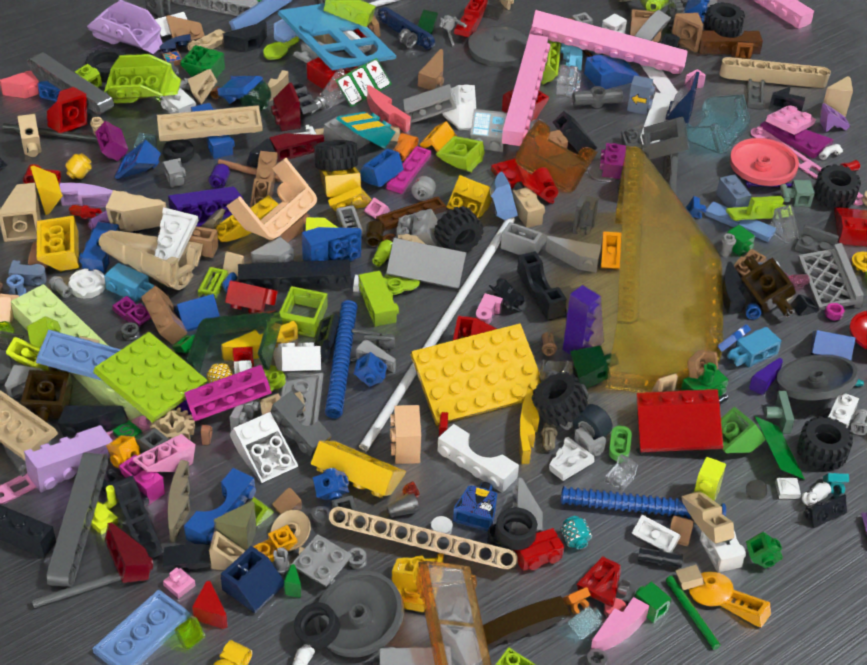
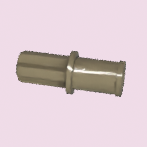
M544 422V428L541 431L543 447L546 451L555 448V437H557L558 432L554 424L548 425L547 422Z

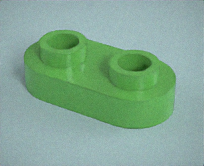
M616 426L611 432L609 456L619 462L627 460L630 453L632 432L625 426Z

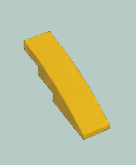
M532 389L527 390L520 417L519 453L521 464H530L531 448H534L535 432H538L539 415L532 401Z

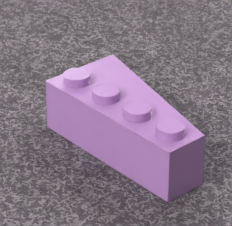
M100 425L77 433L75 438L64 437L57 444L51 446L49 443L41 445L40 450L34 452L32 449L26 450L24 454L28 476L40 493L52 489L60 482L69 480L77 474L83 453L107 454L109 459L110 455L106 445L113 440Z

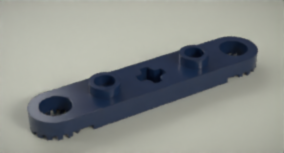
M382 7L378 10L377 15L380 21L386 23L393 30L400 33L403 29H408L411 33H415L418 37L416 44L421 45L426 50L435 46L434 37L427 31L387 7Z

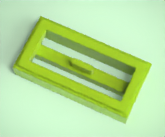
M210 267L198 289V296L214 294L216 300L222 288V282L228 276V270ZM215 272L216 274H215L214 278H212L211 284H210V286L208 287V289L206 290V287H207V285H208V283H209V281H210V279H211L213 273Z

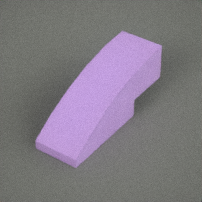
M60 183V190L63 195L61 197L62 206L88 205L91 208H104L113 190L96 185Z

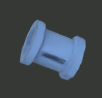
M15 274L7 278V285L10 286L9 295H19L20 297L27 293L23 287L24 278L21 275Z

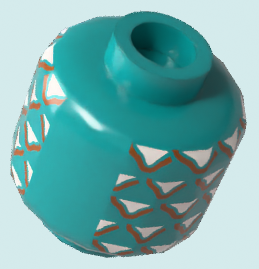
M572 516L563 522L561 533L567 546L577 550L587 547L588 542L592 538V533L586 520L578 516Z

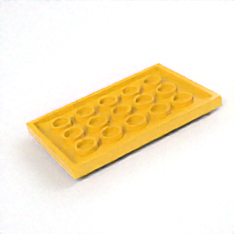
M521 323L411 351L410 354L436 426L440 425L441 412H449L448 423L523 403L527 390L532 389L533 392L538 383H541L539 379L540 372Z

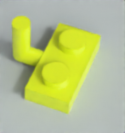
M112 485L106 487L108 501L103 504L99 501L97 502L91 526L101 535L106 532L108 523L112 522L115 525L119 523L118 517L110 511L117 504L115 489Z

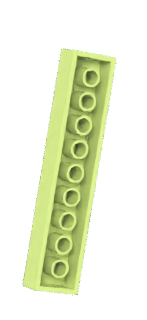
M44 284L10 301L14 318L26 330L28 325L47 316L58 321L61 327L60 333L78 338L82 336L100 341V344L107 345ZM70 372L103 406H123L130 421L143 415L104 381Z

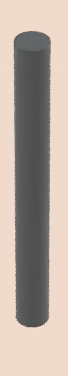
M116 572L32 599V604L34 608L120 581L121 578L119 573Z

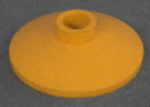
M717 572L701 573L704 584L689 588L691 597L696 602L706 606L722 605L729 601L733 595L731 580Z

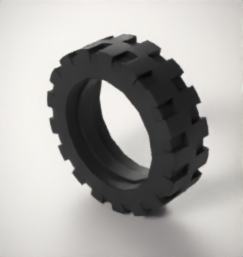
M114 48L97 49L86 57L85 64L96 68L100 73L101 81L106 83L111 68H99L97 65L103 62H115L120 55H126V53Z

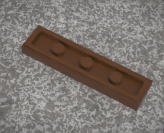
M437 196L376 216V221L381 222L384 225V231L398 227L399 218L405 215H411L427 209H432L436 215L445 212L447 206Z

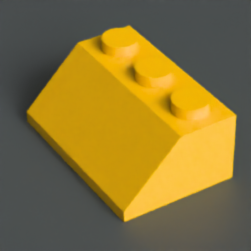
M74 216L37 221L38 261L59 271L79 268V238Z

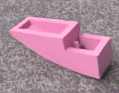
M633 597L623 612L614 608L592 639L591 650L600 649L605 651L630 637L646 620L649 605Z

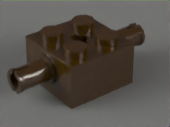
M749 256L750 261L746 258L744 264L751 272L741 277L755 302L764 314L777 306L785 318L790 317L788 312L792 315L795 310L788 303L787 299L796 294L793 283L773 257L761 265L755 260L754 256Z
M48 366L47 371L29 370L21 405L45 422H48V418L60 419L65 405H69L73 389L70 372H60V369Z

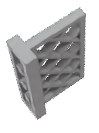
M842 243L835 244L834 249L799 255L798 259L819 311L825 310L829 304L821 303L820 300L823 297L831 300L830 303H838L843 307L854 305L855 309L862 308L864 295ZM832 256L833 259L829 262L824 260L823 257ZM811 259L815 262L811 265L806 263L805 260ZM821 263L827 267L823 270L816 266ZM833 268L838 272L834 275L828 272V270ZM812 271L819 273L820 275L818 278H816L814 276H811L810 274ZM826 276L832 280L828 283L821 279ZM835 281L843 283V286L840 288L833 284ZM817 284H820L826 288L821 291L815 287ZM831 289L836 291L837 294L833 296L828 294L827 291ZM843 294L848 296L849 299L842 300L838 297Z

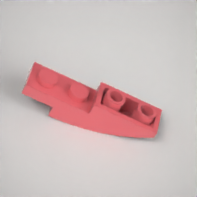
M368 85L367 103L370 110L381 117L379 121L383 122L385 120L392 126H398L403 132H408L410 130L411 117L393 106L391 98Z

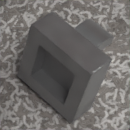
M622 577V580H619L616 598L623 600L628 606L635 595L637 586L631 584V580Z

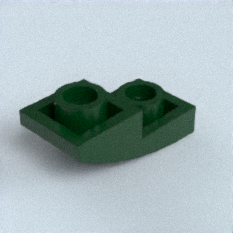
M423 10L418 26L432 35L438 13Z

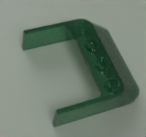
M272 310L221 315L203 319L198 325L187 361L189 365L200 373L212 335L264 330L258 356L264 369L269 370L282 324L280 313Z

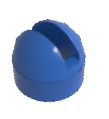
M756 303L747 305L745 310L746 316L751 320L758 319L761 315L760 307Z

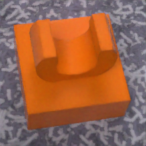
M587 587L562 597L566 606L571 605V612L574 615L580 613L578 604H581L584 610L590 608L588 601L584 599L590 596Z

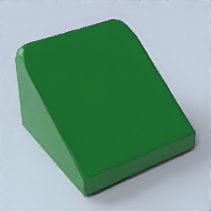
M292 564L284 580L285 593L289 596L301 598V583L296 566Z

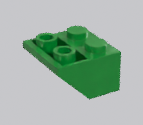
M195 45L181 60L180 65L191 77L210 69L217 79L225 69L224 53Z

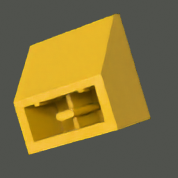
M459 175L447 208L453 210L455 207L460 208L464 206L469 208L480 219L493 200L490 196V187Z

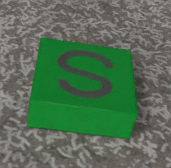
M130 420L112 430L116 438L121 435L136 437L142 432Z

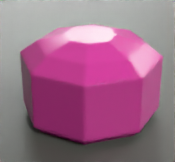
M829 303L825 309L826 317L833 321L840 320L845 312L843 306L838 303Z

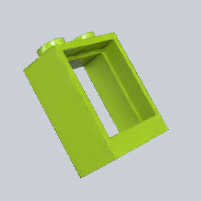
M291 286L277 316L278 327L294 321L298 327V335L315 338L320 320L323 319L328 307L327 293ZM295 304L318 308L314 318L290 313Z

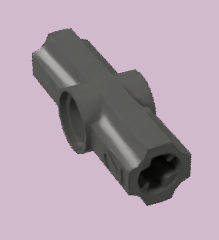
M600 86L593 87L588 91H574L572 93L573 105H590L594 108H601L604 104L621 103L623 101V92L621 88L604 89Z

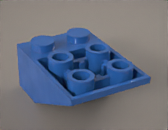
M317 227L302 232L303 261L348 259L351 261L360 258L361 229Z

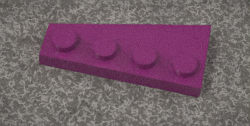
M766 120L760 124L764 130L782 142L813 159L825 147L831 146L834 139L806 129L794 135L766 122Z

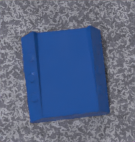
M230 76L231 79L224 86L217 88L218 96L226 99L230 104L237 98L239 99L246 95L263 78L261 76Z

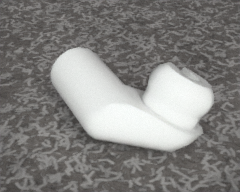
M839 144L825 147L819 154V158L826 160L833 152L838 156L843 152V149Z

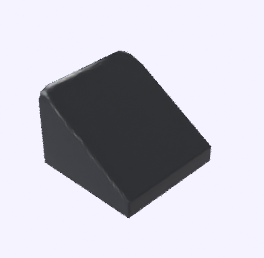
M798 294L791 302V306L799 316L819 312L818 306L810 297Z

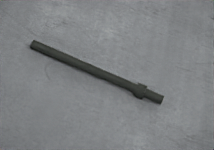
M3 123V130L20 133L19 123ZM37 127L38 134L98 142L96 135L68 131L58 133L53 129ZM27 129L26 133H32V129Z

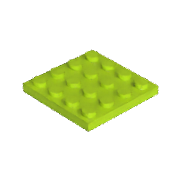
M150 332L101 362L93 370L95 375L152 423L185 401L184 392L206 385L208 381Z

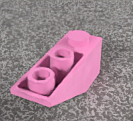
M180 434L134 457L133 461L147 472H175L180 460L188 461L189 466L193 464L195 444Z

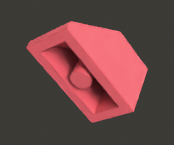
M31 70L0 80L3 95L26 99L39 94V81Z

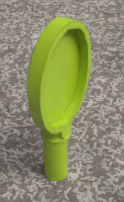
M295 36L284 43H271L264 48L263 55L269 60L280 59L287 54L288 48L300 40Z

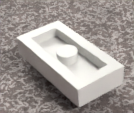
M644 515L640 517L632 532V535L658 549H664L665 552L671 553L681 537L680 534Z

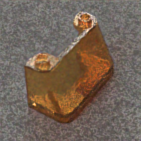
M538 119L526 134L516 154V162L531 173L541 167L547 168L557 187L566 192H573L580 184L598 152L589 147H583L578 154H575L548 139L551 132L550 127Z

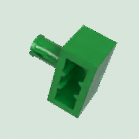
M707 363L704 365L703 373L697 379L690 378V376L683 379L681 391L718 389V396H721L727 391L729 379L717 369L714 363Z

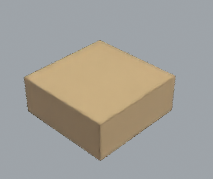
M697 565L676 570L677 579L682 590L704 584Z

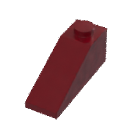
M284 133L269 137L275 152L278 153L277 162H281L285 158L289 160L314 153V146L324 142V136L316 134Z
M112 522L108 523L105 542L122 583L148 580L150 571L153 570V560L148 556L146 549Z

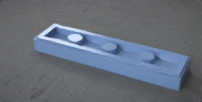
M714 201L706 209V216L733 228L741 225L755 235L756 238L769 242L777 229L756 219L735 221L726 213L728 207Z

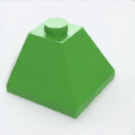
M735 406L721 417L722 450L724 452L749 453L766 440L757 425Z

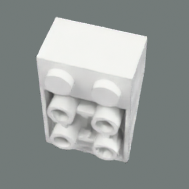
M271 412L233 428L230 433L238 453L261 484L298 467Z

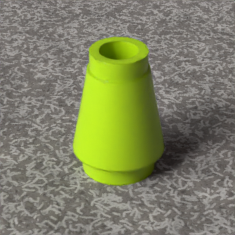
M384 240L380 242L372 259L376 266H381L390 258L393 244L391 241Z

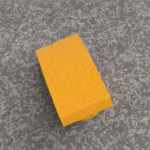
M285 525L268 533L269 539L253 547L273 562V553L275 550L277 551V548H284L289 551L298 543V540L289 526Z

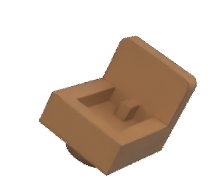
M699 349L687 363L690 378L697 379L703 373L704 365L707 363H714L718 369L717 353Z

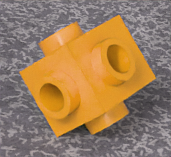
M121 435L106 445L110 461L115 468H119V465L135 454L137 456L141 454L140 447L132 436Z

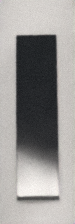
M301 83L293 85L300 101V112L302 114L319 109L317 102L313 101L311 94L307 92L306 86Z
M132 475L114 483L113 487L120 501V506L133 539L146 549L148 556L152 559L164 554L134 476Z

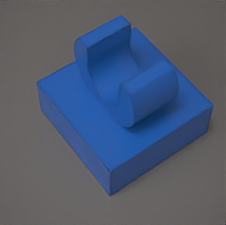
M695 196L685 207V219L691 222L694 217L697 219L702 218V213L699 211L706 213V206L700 204V198Z

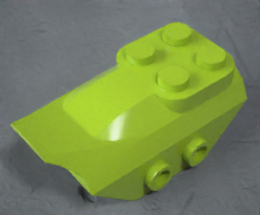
M150 54L120 55L111 67L104 92L112 98L114 103H132L139 98L177 95L181 79L174 73L170 63Z

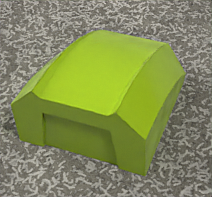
M453 136L435 155L458 169L472 173L473 169L483 161L485 152L483 141Z

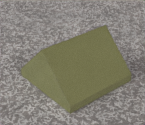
M251 501L214 519L215 532L218 531L246 551L252 545L256 533L255 503Z

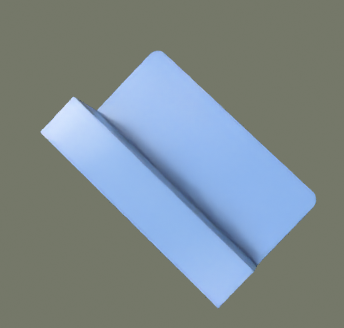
M283 19L274 23V40L284 43L295 36L299 38Z

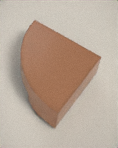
M202 425V445H209L211 443L213 431L211 426Z

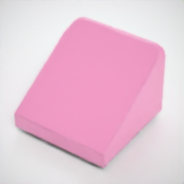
M697 69L686 75L685 84L696 71L700 72L697 88L704 86L706 75Z
M373 198L364 212L376 219V216L388 213L390 209L378 199Z

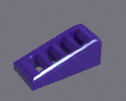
M778 358L755 373L751 378L749 389L760 395L765 394L777 378V374L782 368L783 359Z

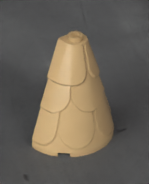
M109 230L101 234L99 239L101 249L125 265L129 264L139 272L176 290L183 289L193 277L192 270L194 266H198L203 244L188 241L180 260L176 257L164 260L155 256L158 245V237Z

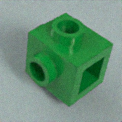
M764 531L746 541L751 560L765 569L774 566L783 559L780 542Z

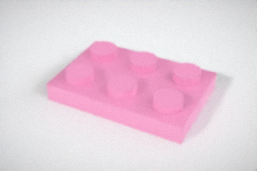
M786 106L768 115L766 122L794 135L813 126L816 121L811 114L807 112L802 113L794 106Z

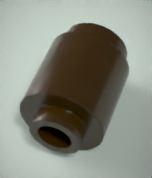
M370 221L366 225L365 241L370 247L379 246L383 240L384 225L381 222Z

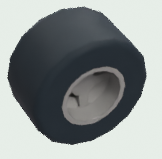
M587 404L585 411L580 412V417L575 418L573 421L575 430L583 427L587 433L592 435L594 440L602 436L606 437L612 431L613 424L611 418L598 405Z

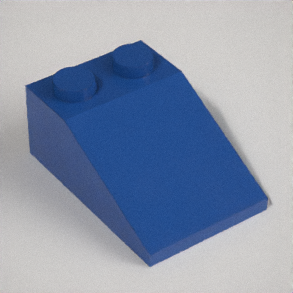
M594 55L586 58L584 74L595 86L609 89L632 83L634 75L639 76L625 60L605 55Z

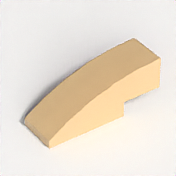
M701 491L681 496L683 504L695 523L715 544L734 538V524L722 514V506Z

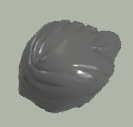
M543 359L539 379L542 382L543 379L548 378L550 375H556L560 372L562 374L565 372L573 374L572 362H553L548 360L544 364L545 359Z

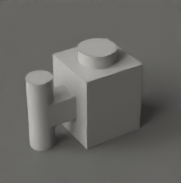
M316 40L320 45H326V44H324V43H322V42ZM305 42L301 44V53L298 51L294 52V57L305 63L319 57Z

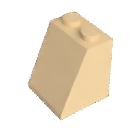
M35 183L17 184L1 207L0 225L4 242L37 239V221H41Z

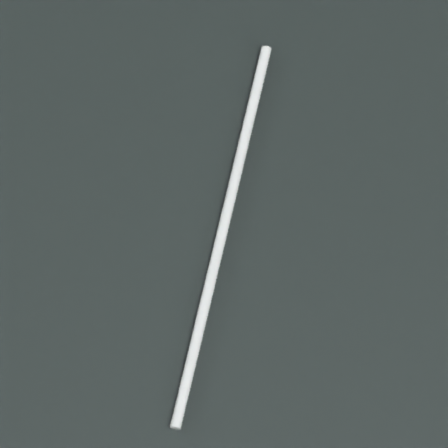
M514 217L504 221L423 348L437 344L501 244L503 230L509 222H515ZM413 363L360 443L359 447L361 450H369L389 419L390 414L394 411V406H397L417 375Z

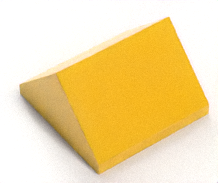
M31 166L45 215H48L63 195L55 174L36 166Z

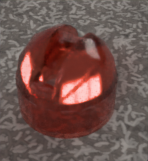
M413 481L403 487V495L414 493L416 498L420 496L419 490Z

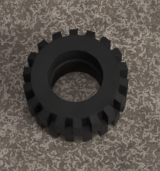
M721 2L712 4L707 8L704 29L706 31H715L723 37L735 38L742 32L745 18L744 11L731 3Z
M325 141L314 146L315 167L317 169L340 171L351 169L358 165L357 143L353 141Z
M833 164V166L827 165L826 168L823 167L818 173L813 189L814 196H816L817 201H820L822 205H827L826 207L849 208L851 204L855 203L861 186V180L859 175H856V172L852 171L849 167L846 168L844 165L837 166V164Z
M464 206L448 210L437 221L438 224L434 228L435 238L443 248L466 253L469 250L471 251L474 246H477L479 240L482 239L481 235L484 233L481 221L469 208Z
M567 372L550 375L548 378L543 379L541 383H538L536 389L533 390V404L545 423L547 422L548 425L554 424V426H559L560 424L566 425L568 422H573L575 418L580 417V412L585 411V406L588 404L587 395L578 378Z
M818 416L817 419L813 417L810 421H806L802 428L797 444V452L799 455H802L801 459L807 461L809 466L813 465L816 469L822 468L824 471H828V469L836 470L837 467H842L848 459L853 444V435H851L850 429L846 428V425L840 423L837 419L833 420L827 416L826 418Z

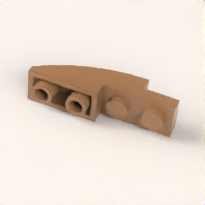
M260 151L250 208L268 195L272 198L276 173L272 167L277 164V152Z

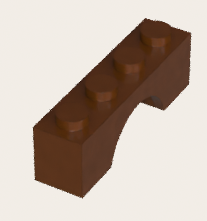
M702 31L699 54H731L732 47L737 42L753 43L752 54H760L763 40L760 31H744L741 36L735 38L720 36L715 31Z

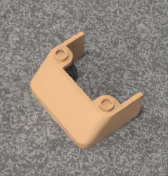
M287 158L272 167L282 180V183L277 188V194L282 202L264 218L259 220L241 197H238L226 206L245 230L269 240L279 237L317 202L315 193Z

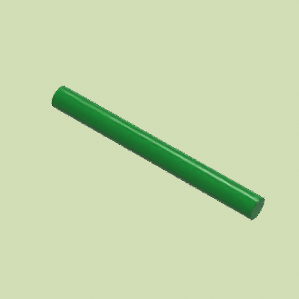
M673 576L667 577L666 583L713 650L718 649L721 644Z

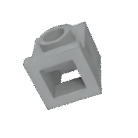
M181 159L163 162L165 177L170 187L184 185L186 173L184 167H182Z

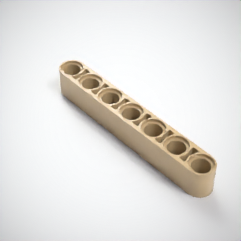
M732 57L722 59L719 75L727 79L746 81L752 79V81L756 82L764 80L765 83L825 88L831 71L826 67Z

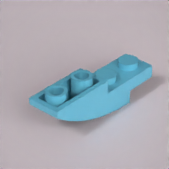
M561 43L560 53H563V59L566 60L565 72H568V78L574 79L575 70H581L582 49Z

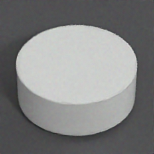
M444 516L436 517L431 522V530L451 534L452 521Z

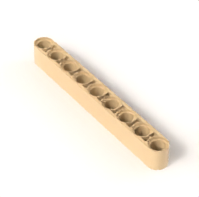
M335 507L329 513L330 522L337 527L502 569H512L518 563L517 554L510 549L343 507ZM339 511H343L345 514V519L341 523L336 520V515ZM360 516H363L366 520L363 528H359L356 524ZM381 521L386 524V531L382 534L377 531V525ZM402 526L407 529V536L403 539L399 538L397 534L398 529ZM421 532L428 534V541L425 544H421L418 540ZM446 537L449 540V546L443 550L439 546V541L441 538ZM464 542H467L471 547L467 555H463L460 552V546ZM486 547L492 552L489 560H484L481 557V551ZM505 553H510L513 556V562L509 566L504 565L502 562V557Z

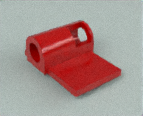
M518 165L515 167L525 187L535 192L551 204L555 202L554 199L559 192L547 168H538L530 174Z

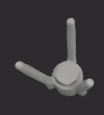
M446 15L440 18V28L443 26L447 30L451 46H454L451 30L454 28L455 22L463 27H467V25L456 17Z

